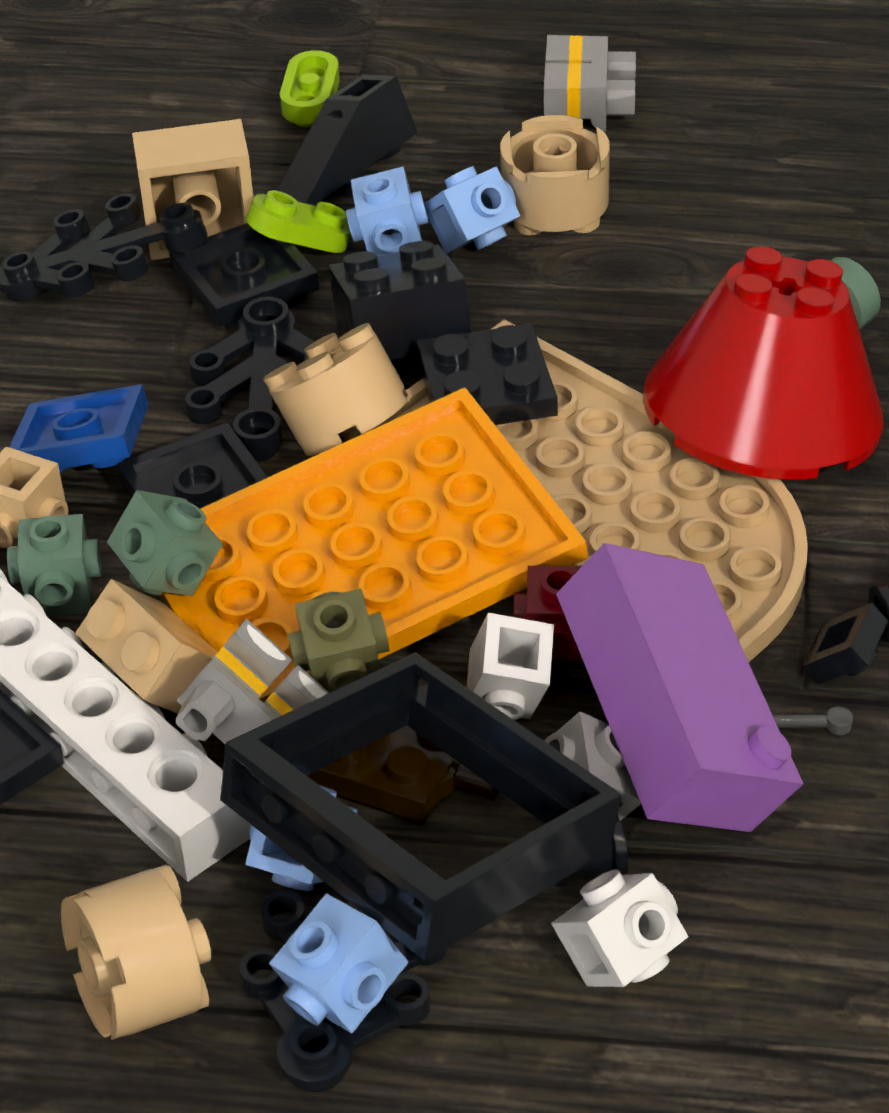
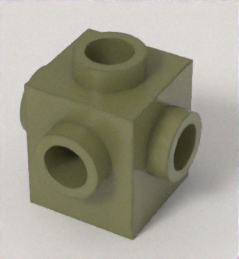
M361 588L343 593L326 592L312 600L295 604L299 631L287 633L295 667L299 665L305 671L309 670L310 676L329 693L380 669L378 654L390 651L381 612L368 614Z

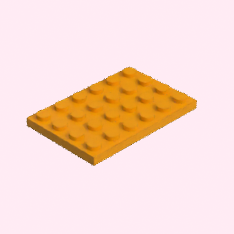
M464 387L200 508L207 517L205 523L223 543V546L193 596L164 592L160 597L175 614L217 652L247 618L292 659L290 664L258 698L264 703L295 668L287 633L299 631L295 609L296 603L312 600L326 592L343 593L361 588L368 614L381 612L390 651L379 653L378 659H381L514 595V592L526 589L528 566H574L588 559L587 542Z

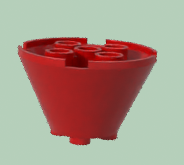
M758 246L749 248L746 251L745 260L734 264L727 271L650 369L645 381L643 404L654 426L659 425V421H661L669 430L676 434L674 445L699 460L725 470L761 478L783 480L818 478L819 469L822 467L844 462V468L849 470L869 458L878 447L883 431L884 418L850 294L842 281L843 269L838 264L829 260L815 259L807 262L796 258L783 257L780 252L769 247Z

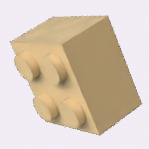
M241 119L132 133L146 226L161 222L160 215L163 210L177 203H189L193 209L201 213L208 236L247 223L246 215L254 197L249 154ZM163 240L149 244L151 260L170 258L169 250L166 249Z

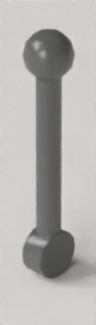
M840 706L832 707L828 710L827 714L773 715L778 728H826L834 735H846L852 729L854 717L849 709Z

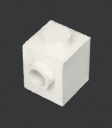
M488 613L470 648L466 687L513 720L519 718L530 719L550 685L554 624Z

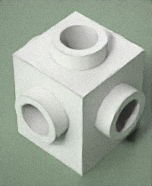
M619 870L603 873L588 882L580 890L584 898L582 901L551 923L586 986L624 987L630 982L636 983L646 980L663 970L670 961L667 953L689 937L677 917L678 907L673 895L661 882L656 880L653 873L621 875Z

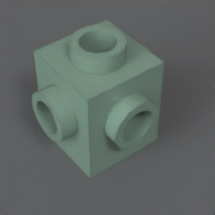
M136 490L107 540L108 545L130 571L129 577L131 581L143 591L153 595H162L164 592L193 596L223 546V543L205 523L207 520L206 515L197 506L184 498Z
M83 514L19 519L18 546H9L7 548V566L11 585L21 584L23 594L32 595L42 606L47 617L88 613L93 606V577L102 576V559L98 538L87 539Z

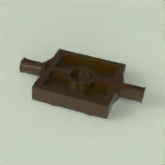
M405 726L307 775L318 785L336 791L339 796L421 823L426 822L440 800L458 788L488 797L490 800H495L496 794L498 795L500 792L409 726Z

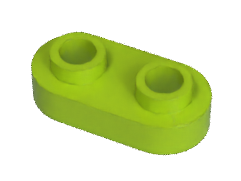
M306 51L291 58L280 90L281 113L286 120L301 127H312L326 99L338 90L340 82L339 65L334 55L325 51Z
M276 190L268 191L267 195L259 194L254 196L246 215V222L262 235L275 240L332 253L344 252L352 236L346 212L340 207L327 202H319L317 206L301 203L292 196Z

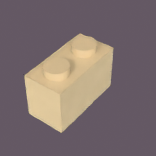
M113 579L109 581L75 632L143 700L176 714L179 713L182 707L177 702V699L217 653L210 644L166 604Z

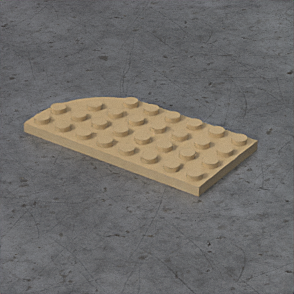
M504 319L492 329L514 324ZM537 337L558 397V416L495 426L586 540L588 559L603 543L704 564L749 663L780 634L792 617L803 591L808 543L804 521L793 496L780 479L761 478L732 472L708 464L682 451L674 445L676 434L669 430L661 421H659V425L654 426L649 420L644 408L642 393ZM423 378L406 390L408 394L406 396V404L375 428L430 403ZM357 429L344 435V442L361 435L359 430ZM586 559V560H584V561H582V562H580V563H578V564H576V565H574V566H583V565L587 562L588 559Z

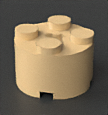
M547 115L522 122V131L511 138L510 131L503 136L500 144L501 176L512 187L516 197V207L521 215L513 220L516 231L524 235H536L543 231L562 232L573 230L579 233H588L598 228L600 217L606 211L609 203L610 145L607 135L596 126L595 134L583 128L582 119L566 115Z
M369 323L350 330L339 339L336 333L320 338L304 349L309 359L299 365H296L295 362H289L273 370L263 378L282 416L307 456L320 454L342 444L343 442L340 437L357 429L361 435L370 431L398 412L406 404V396H408L404 389V384Z
M167 864L80 891L78 894L67 897L62 901L61 923L66 950L69 951L77 948L82 972L73 974L88 1015L104 1038L110 1035L111 1040L122 1036L126 1037L197 1012L199 1009L209 1005L207 987L199 966L211 960L209 940L198 918L186 920L180 906L181 892L177 878L172 868Z

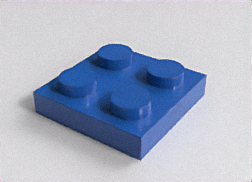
M143 384L29 403L9 447L58 463L60 473L70 467L91 464L94 468L114 466L125 458L130 457L149 406Z

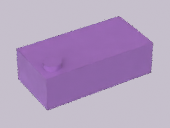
M603 543L556 595L647 819L751 832L803 785V781L791 757L790 745L778 729L704 564Z

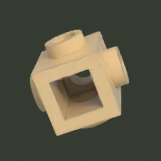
M7 446L0 452L1 548L18 546L19 519L68 515V505L65 501L58 463Z

